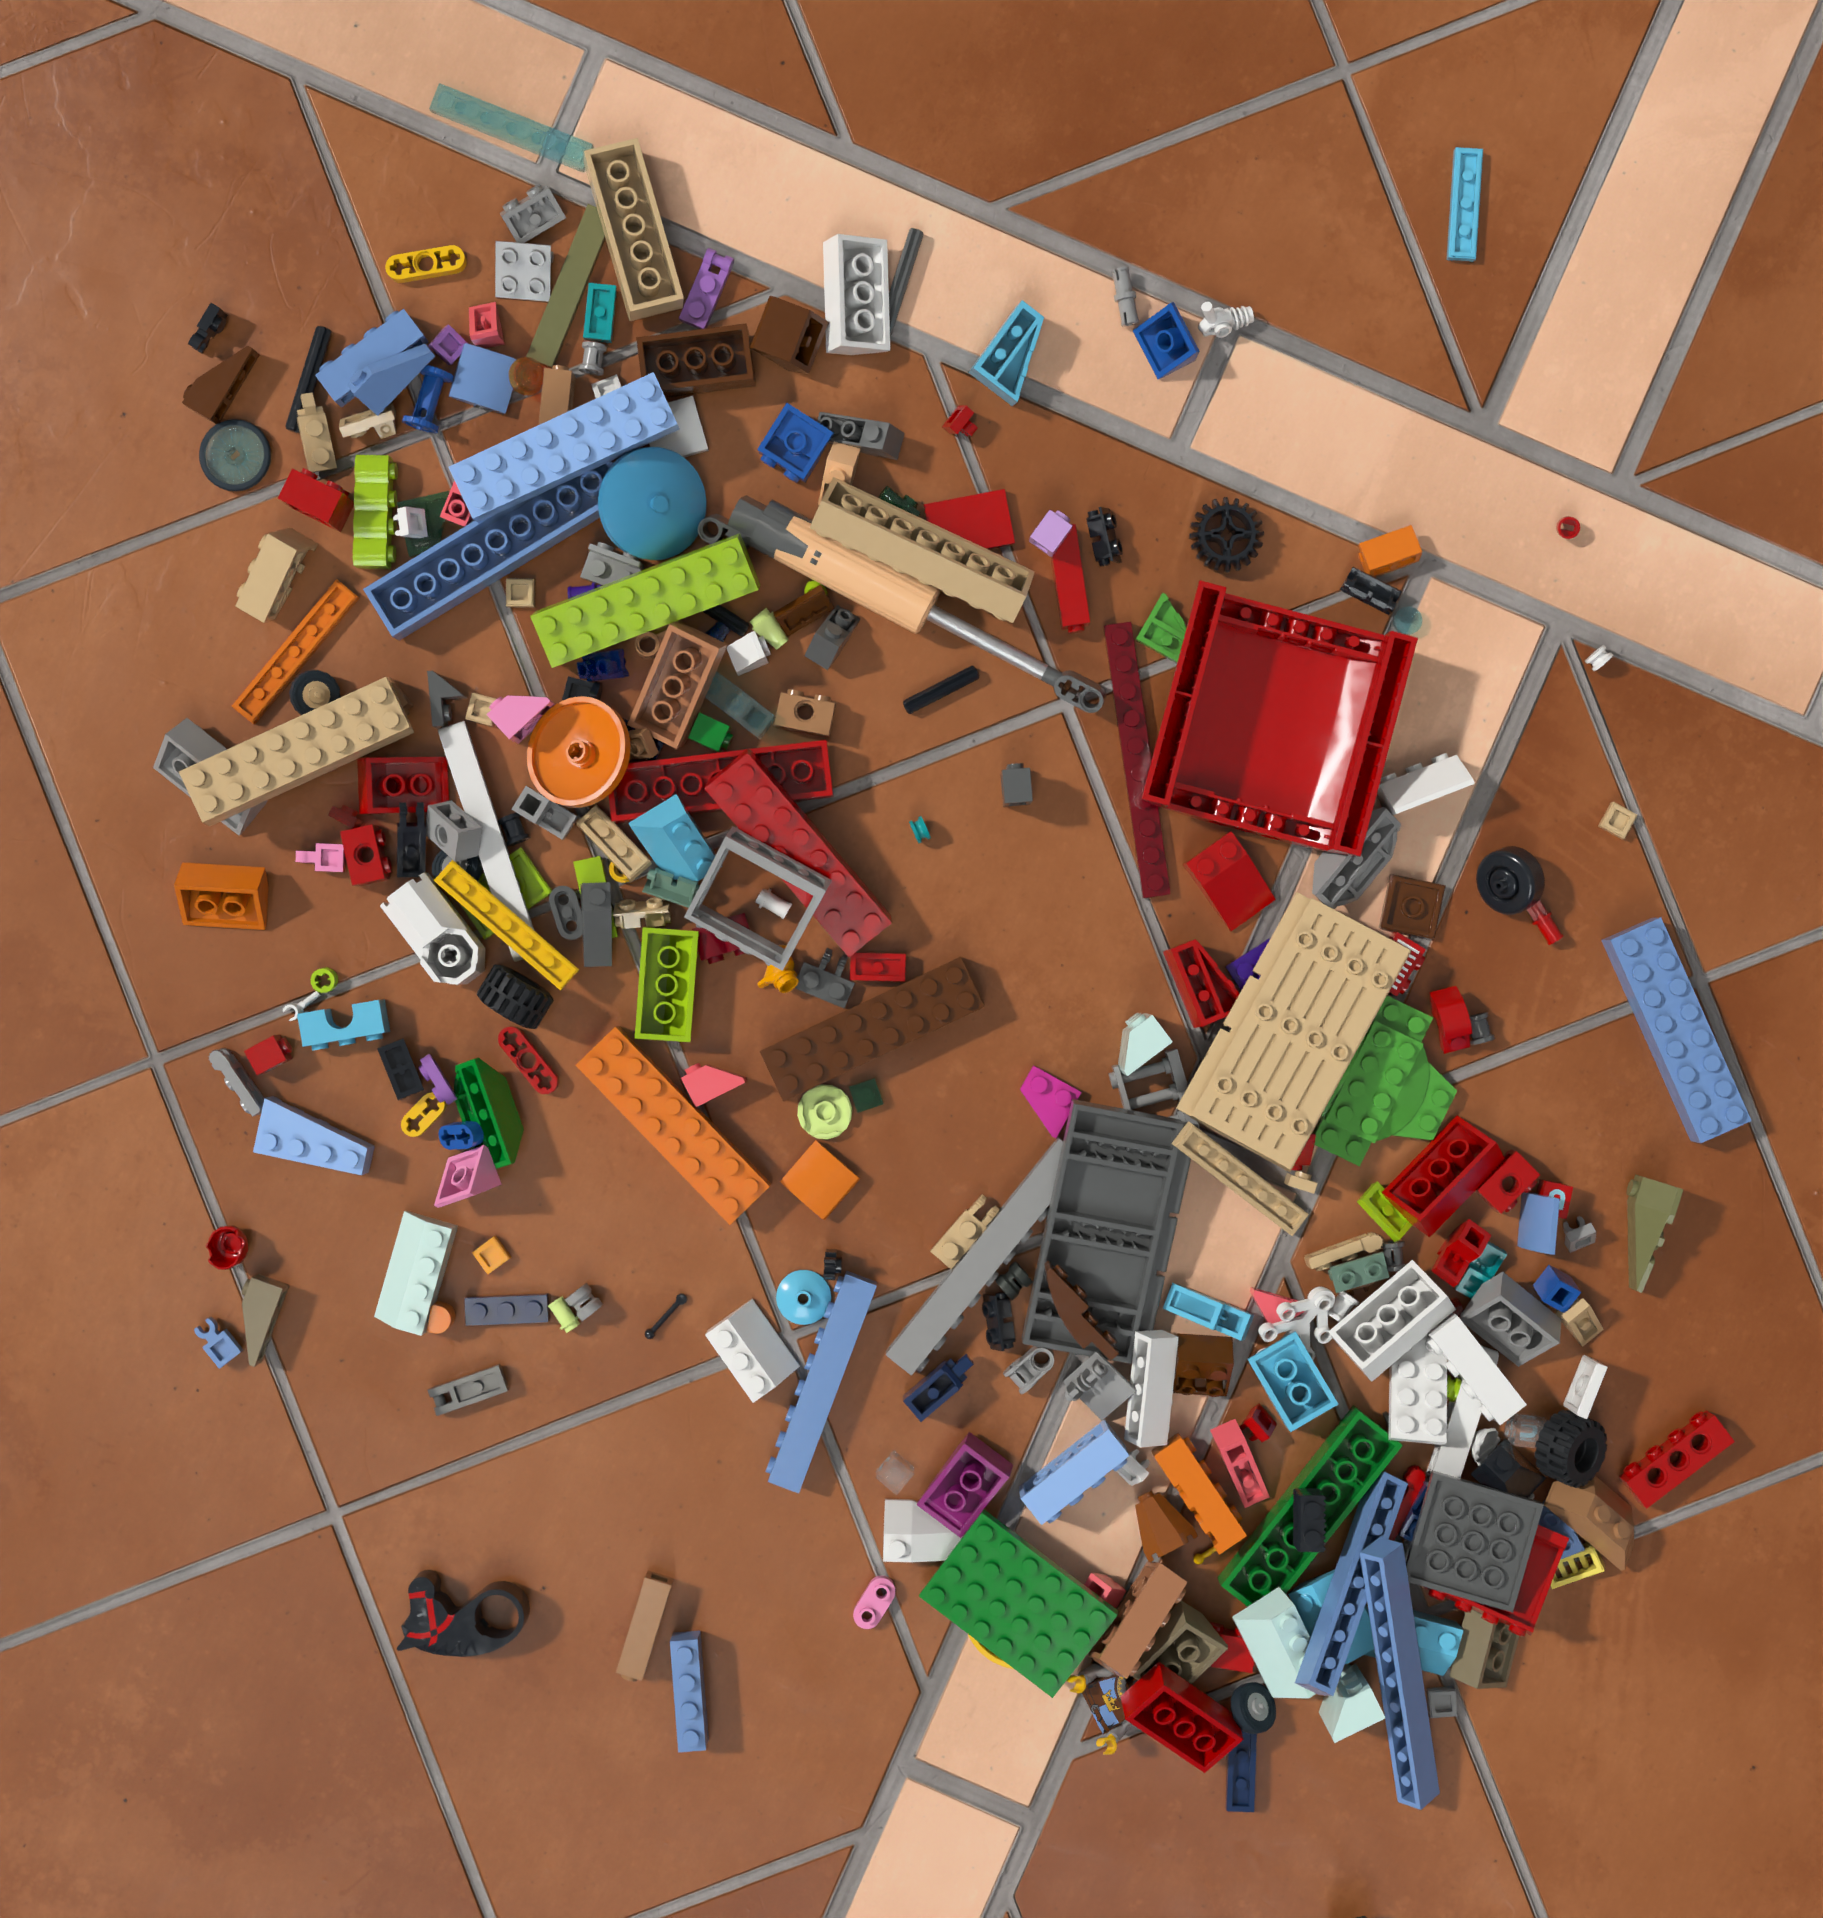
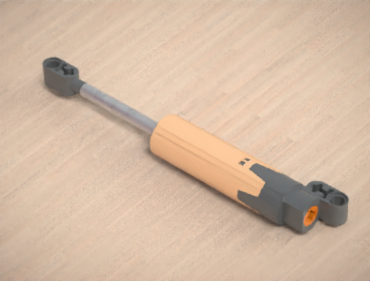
M746 495L739 499L730 519L722 515L713 514L699 523L698 534L709 544L723 540L722 538L725 535L731 537L740 533L747 550L752 547L915 634L922 630L928 620L1053 686L1059 698L1085 712L1095 713L1103 706L1106 694L1104 688L1099 684L1071 670L1060 672L935 606L941 592L940 589L932 585L922 584L917 578L906 573H899L881 561H873L866 554L848 549L832 538L818 535L816 531L810 529L813 520L773 499L766 506ZM709 521L717 524L719 529L717 535L709 532ZM1067 680L1072 681L1071 687L1065 690L1063 688L1064 683ZM1080 686H1083L1084 688L1080 696L1077 697L1076 694ZM1094 692L1099 696L1100 701L1096 704H1091L1085 699V694Z

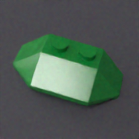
M480 1058L456 1065L454 1092L458 1098L455 1100L461 1120L462 1122H477L481 1126L484 1135L483 1142L471 1148L474 1149L482 1145L488 1147L496 1169L515 1163L524 1128L506 1077Z

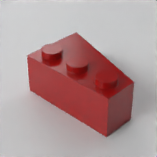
M1194 939L1163 951L1193 1028L1203 1027L1227 1017L1240 993L1232 981L1227 979L1221 972L1217 963L1201 944Z

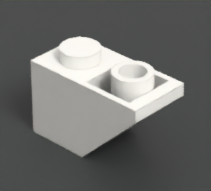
M755 631L750 632L726 648L738 676L769 663L766 656L771 655L767 643L764 637H758Z

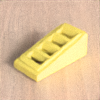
M1587 1542L1582 1544L1585 1548L1584 1551L1561 1559L1558 1568L1562 1577L1558 1579L1555 1573L1551 1588L1555 1589L1604 1572L1605 1564L1599 1551ZM1586 1554H1590L1593 1564L1589 1565ZM1579 1557L1583 1568L1578 1569L1574 1558ZM1568 1561L1572 1573L1568 1574L1563 1562Z

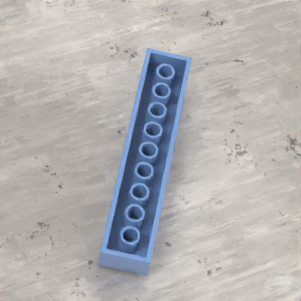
M610 461L478 523L473 521L364 588V592L391 636L400 641L600 518L598 509L599 490L606 472L613 463Z

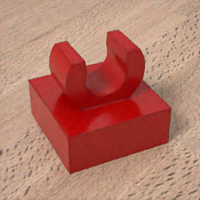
M958 405L942 428L949 434L961 432L966 437L968 435L972 437L978 427L969 419L975 412L967 405Z
M1259 1403L1251 1408L1240 1429L1244 1430L1246 1427H1249L1253 1432L1249 1440L1255 1441L1259 1439L1263 1443L1271 1437L1277 1423Z

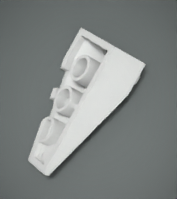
M885 1499L883 1562L944 1561L961 1538L917 1506L918 1501L910 1499Z

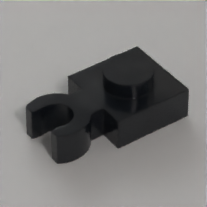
M210 303L197 324V332L192 335L188 345L203 354L210 338L214 339L216 334L223 331L228 315L221 308Z
M826 1249L823 1278L824 1280H835L836 1273H841L842 1257H837V1249Z

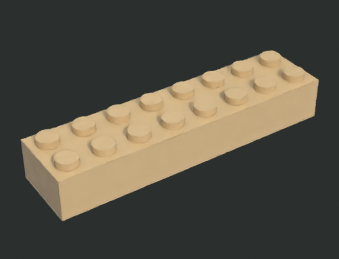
M834 477L820 502L810 529L816 531L822 537L832 538L848 549L866 554L873 561H881L899 573H906L917 578L922 584L932 585L943 590L948 596L958 597L976 609H983L992 613L999 620H1007L1011 623L1014 622L1027 596L1035 573L1033 570Z
M384 677L179 771V774L202 823L212 826L414 733V730L392 683L387 677Z

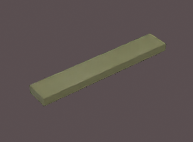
M588 204L526 356L528 360L551 369L557 361L606 239L597 207Z

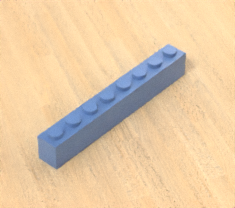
M846 1271L844 1277H838L833 1290L838 1295L835 1303L829 1301L824 1317L828 1318L825 1329L819 1327L814 1343L818 1344L815 1355L809 1354L804 1369L809 1370L806 1380L800 1379L794 1394L799 1396L796 1406L790 1405L785 1418V1421L789 1422L786 1432L780 1431L775 1445L780 1448L776 1458L771 1456L765 1472L770 1474L769 1483L796 1493L800 1492L877 1287L876 1281Z
M1382 1472L1359 1501L1295 1680V1684L1318 1695L1334 1696L1367 1602L1360 1552L1379 1537L1389 1539L1408 1483L1386 1472Z

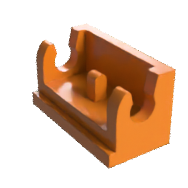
M1412 525L1361 542L1358 545L1360 549L1358 556L1364 572L1373 577L1419 562L1422 555V549Z

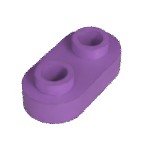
M431 1054L420 1059L422 1065L418 1068L427 1081L431 1079L435 1087L432 1089V1092L440 1103L445 1101L447 1105L457 1100L455 1092Z

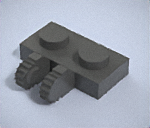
M827 948L819 968L805 962L803 963L797 977L799 983L795 988L845 1008L855 985L854 982L841 977L848 956L842 955L840 957L834 975L825 971L833 951Z

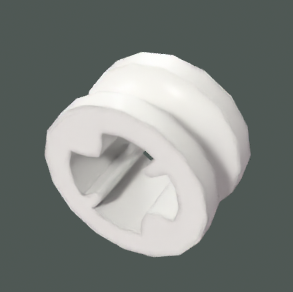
M1605 645L1599 647L1585 660L1587 664H1592L1593 671L1598 670L1613 656L1611 652H1606Z

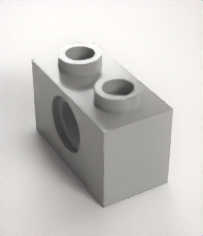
M452 800L428 805L426 836L454 861H463L467 858L478 856L482 827Z

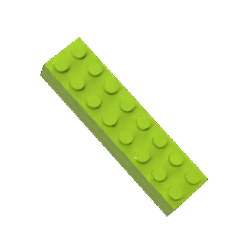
M739 533L537 610L530 617L550 665L554 668L757 591L761 585L742 536Z

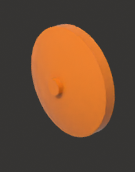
M583 696L563 700L551 707L540 718L530 736L527 749V766L530 778L537 790L554 803L569 808H582L593 805L607 797L623 778L630 758V737L627 726L620 714L606 703L595 698Z

